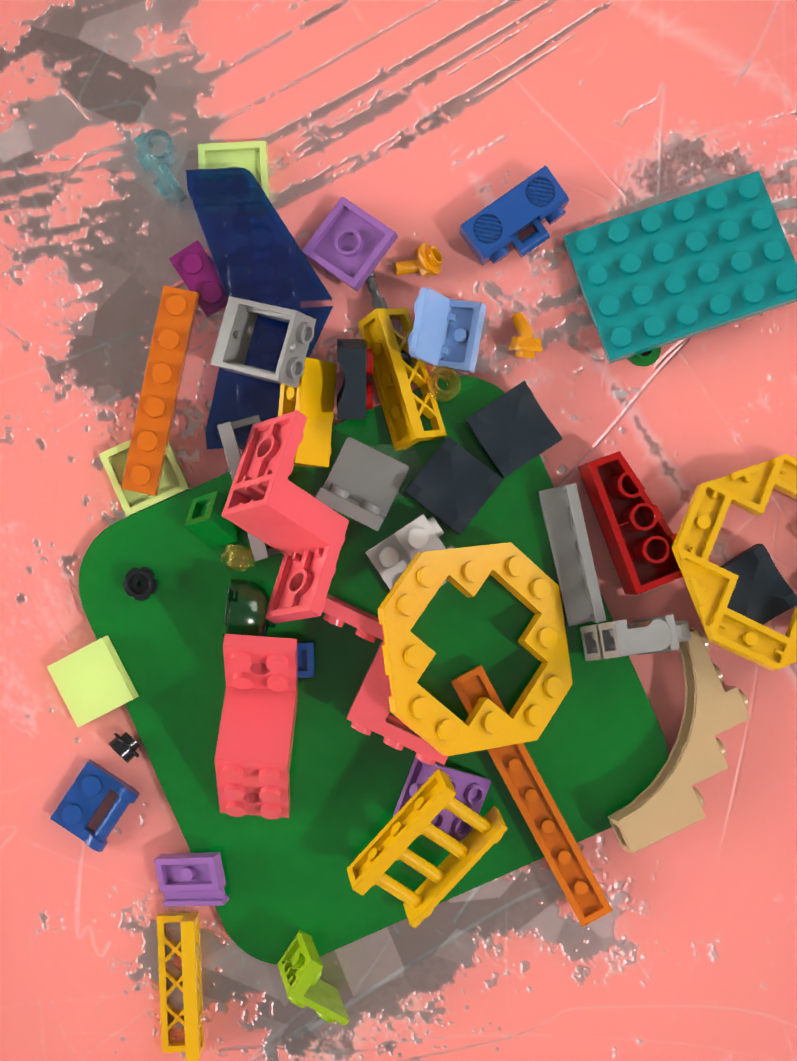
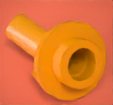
M422 243L414 250L416 259L393 263L395 276L420 272L421 276L428 278L441 272L443 258L435 246Z
M518 312L512 316L511 320L520 337H512L509 350L515 351L516 358L535 359L536 352H543L541 339L533 337L532 328L522 312Z

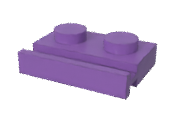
M220 852L160 854L154 859L160 892H163L165 900L162 902L163 907L224 905L229 900V895H225L224 890L226 880Z

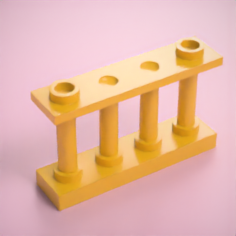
M438 768L347 867L352 890L363 896L372 886L377 885L404 902L403 906L409 924L416 928L425 918L432 914L438 903L491 846L500 841L508 828L499 809L493 806L482 817L454 798L457 793L449 775ZM441 810H448L473 827L461 842L430 823ZM424 835L450 852L438 867L408 849V846L418 836ZM400 860L427 877L415 892L385 874L386 870L395 861Z

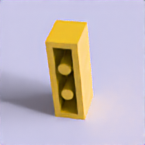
M306 357L304 372L300 377L298 387L294 388L282 384L280 386L278 416L298 410L307 417L303 430L304 437L298 445L293 461L294 466L307 468L329 467L332 422L334 419V395L337 384V363Z

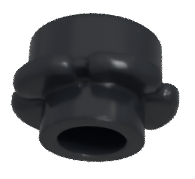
M147 567L129 570L125 576L126 580L124 583V590L127 595L133 596L138 601L149 599L150 595L154 594L158 588V581L154 578V572ZM142 580L144 582V586H138V581Z
M127 732L122 736L114 733L115 738L109 743L111 748L127 763L135 756L138 758L139 754L136 750L140 745Z

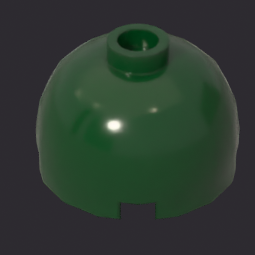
M231 578V587H228L224 624L227 627L226 634L265 637L268 628H275L276 623L274 624L265 618L270 595L265 588L255 582Z

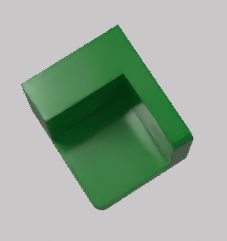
M219 491L194 498L184 526L210 548H217L237 542L241 530L239 526L221 516L227 498Z

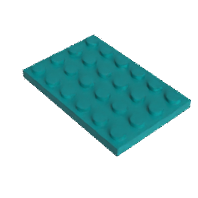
M759 171L564 235L563 237L565 248L609 364L797 302V264Z

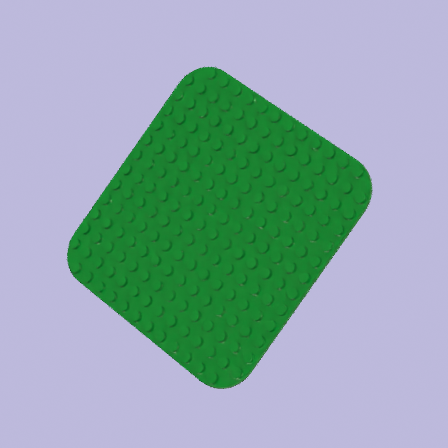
M451 376L431 382L447 434L442 439L419 441L406 450L395 451L382 405L374 407L373 410L366 411V420L347 419L332 426L329 467H293L288 480L313 497H316L320 487L324 486L348 437L409 466L400 489L378 531L337 512L348 519L349 523L345 533V541L336 563V572L331 580L327 594L378 617L377 609L390 592V589L365 552L423 514L427 520L433 516L441 527L444 534L439 539L446 549L451 545L454 548L511 542L558 584L538 491L551 489L554 486L540 455L503 478L502 483L460 535L405 492L448 436L499 475L465 423V419L505 394L504 391L494 384L469 376ZM419 387L412 392L421 399L422 393ZM421 414L420 419L424 431L432 430L430 420ZM228 472L119 520L104 529L93 540L83 557L79 571L78 587L82 607L96 639L109 636L139 697L125 704L191 853L220 852L226 880L224 890L225 895H229V900L224 905L215 906L224 928L231 939L244 952L260 961L277 965L299 930L311 935L320 957L407 918L403 906L404 902L377 885L372 886L363 896L352 890L347 867L393 818V813L415 759L416 752L405 746L402 751L392 748L383 742L384 737L373 731L370 735L363 734L351 727L352 721L347 719L349 709L379 648L381 639L376 638L373 643L355 634L357 628L347 623H344L342 628L331 624L323 619L324 612L321 613L320 617L276 623L275 628H268L265 637L297 639V642H314L316 676L298 678V703L289 770V818L280 817L272 820L256 815L233 817L227 813H220L214 759L226 691L223 634H226L227 627L224 624L228 587H231V578L252 581L265 588L271 598L284 557L282 553L269 556V558L255 561L247 531L242 528L237 542L217 548H210L184 527L194 498L215 491H219L226 498L228 497L233 483L231 474ZM142 567H147L154 572V578L158 581V588L154 594L150 595L149 599L138 601L133 596H128L125 592V576L133 568L141 569ZM490 574L475 597L467 598L448 581L438 589L410 630L436 653L417 683L460 720L465 722L469 715L450 680L481 664L509 715L541 664L537 658L517 642L535 614ZM142 580L138 581V586L143 587L144 582ZM602 594L601 598L607 621L598 623L591 621L567 626L563 609L573 684L539 739L523 743L576 843L611 828L608 816L631 803L644 791L668 759L664 734L630 657L623 656L585 661L580 627L613 621ZM487 749L448 756L444 766L488 778L491 784L479 815L484 817L494 806L499 809L508 829L504 832L500 841L491 846L438 904L544 858L539 845ZM424 835L418 836L408 846V849L436 867L450 854V852ZM400 860L395 861L385 872V874L414 892L427 879V877Z

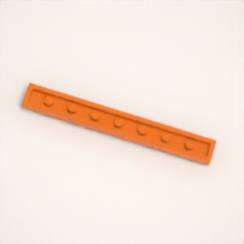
M481 664L450 680L468 715H470L479 699L488 697L507 714ZM520 743L487 749L581 926L584 927L612 912L613 910L524 744Z

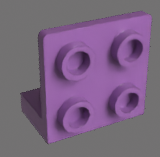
M415 757L393 817L438 768L449 775L457 793L454 798L478 814L484 803L491 781L486 777L446 767L437 761L432 766ZM446 809L441 810L430 822L459 842L473 829L469 824Z

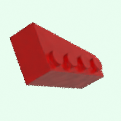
M618 451L577 466L625 595H638L683 577L672 551V545L677 534H673L663 519L664 515L658 506L652 503L644 491V486L621 452Z

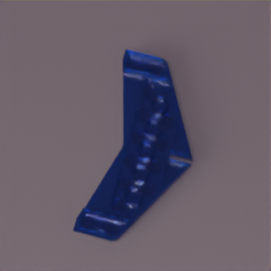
M245 168L186 170L187 190L227 299H229V296L297 310L316 319L314 337L309 344L306 355L309 358L333 306L301 308L300 302L332 301L333 299L256 178ZM258 316L244 365L275 372L289 323ZM219 368L205 432L207 449L223 448L217 428L219 424L230 421L234 422L256 415L260 416L261 422L278 417L281 384ZM253 424L234 429L240 445L245 447Z

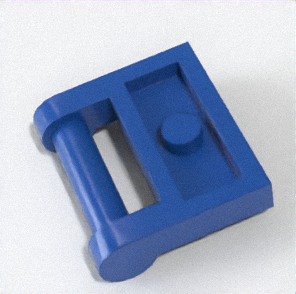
M90 759L50 819L83 840L91 849L102 852L108 843L107 837L128 805L134 803L140 793ZM112 789L119 796L96 831H94L87 825Z

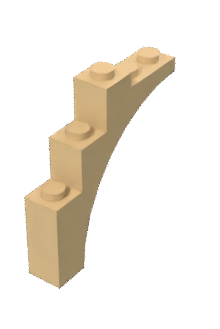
M689 628L690 641L679 642V652L682 658L685 681L684 713L678 737L671 753L651 784L631 803L608 816L621 849L631 854L706 818L702 807L705 805L703 797L698 789L692 785L729 768L725 761V757H727L726 749L720 739L715 736L751 719L747 710L749 702L743 691L738 689L737 686H722L723 675L718 666L712 663L707 652L710 650L709 643L704 634L699 632L697 628Z

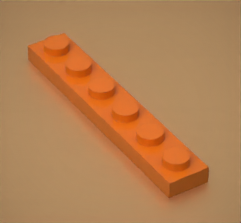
M163 285L121 489L153 496L158 494L199 299L198 292Z

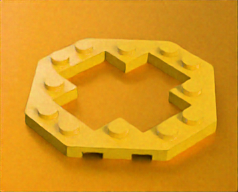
M787 453L698 485L672 545V551L708 640L770 671H775L797 662V608L794 610L785 635L727 608L739 576L709 562L708 559L730 504L758 517L764 513L773 489L797 500V458Z
M511 542L416 553L377 609L379 624L383 625L385 645L382 646L385 673L389 675L392 695L389 696L390 712L443 756H453L537 741L573 684L560 586ZM490 574L535 614L517 642L537 658L541 664L509 715L488 697L479 699L466 721L463 722L417 683L436 653L410 630L445 579L467 598L475 597Z

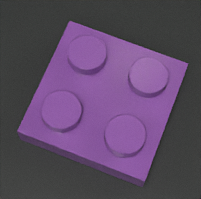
M342 196L303 248L302 253L358 292L396 241L398 235L388 226Z

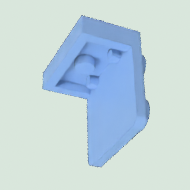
M422 287L414 303L415 320L413 331L410 332L408 337L409 355L438 369L474 373L487 305L482 302L449 299L431 288Z

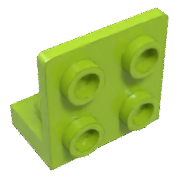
M299 930L277 964L287 992V998L300 1008H305V1006L312 1008L328 1023L333 1024L336 1021L346 1026L350 1018L339 991L334 986L319 979L322 974L323 964L311 935Z

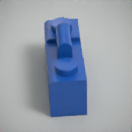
M545 165L461 224L459 233L482 265L490 260L493 264H496L510 253L508 247L511 244L519 256L523 257L550 238L543 223L547 221L551 225L566 214L564 208L567 206L569 198ZM532 226L535 232L520 241L517 236Z

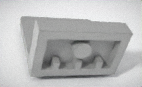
M348 437L324 486L320 487L315 498L331 509L378 531L400 489L409 466Z

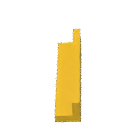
M376 308L357 324L361 338L365 339L366 348H372L373 378L395 451L406 450L419 441L444 438L447 434L425 363L411 357L413 364L410 367L403 361L401 356L402 349L409 354L408 337L410 332L413 331V322L409 309ZM391 319L400 320L403 330L402 335L393 328ZM412 381L420 387L421 399L412 392L410 386ZM421 414L430 420L432 430L424 431L420 419Z
M199 912L159 913L157 915L162 1053L185 1052L186 1061L200 1060L204 1050ZM180 922L181 940L177 944L166 935V923ZM166 944L172 949L168 954ZM174 953L182 958V974L179 978L167 969V961ZM168 979L173 983L169 988ZM176 987L183 992L184 1008L180 1012L169 1003L168 995ZM169 1013L174 1017L170 1023ZM177 1021L184 1026L185 1042H170V1029Z

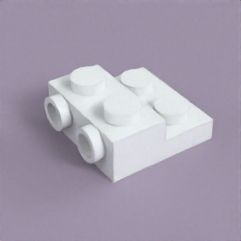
M423 514L365 553L391 590L416 553L446 549L439 539L444 532L433 516L427 520ZM445 579V581L443 582L442 585H444L445 583H447L448 580Z

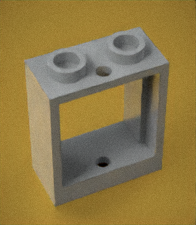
M229 296L210 364L233 373L297 388L300 377L304 372V362L309 344L314 337L316 319L297 310ZM258 316L289 323L275 372L244 365Z

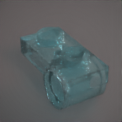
M152 129L134 138L133 141L139 148L134 155L145 171L152 168L158 177L153 184L163 199L171 197L176 206L186 200L187 196L168 169L176 162L178 157L177 148L169 134L161 129ZM156 144H168L164 154L160 156L152 155V149Z

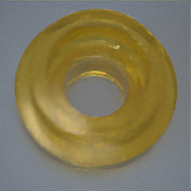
M440 366L429 373L426 387L434 399L449 401L459 393L461 381L459 375L452 368ZM439 379L447 382V390L439 388L437 383Z
M226 545L225 552L221 553L220 560L227 563L226 568L246 571L247 566L255 565L252 549L249 547Z

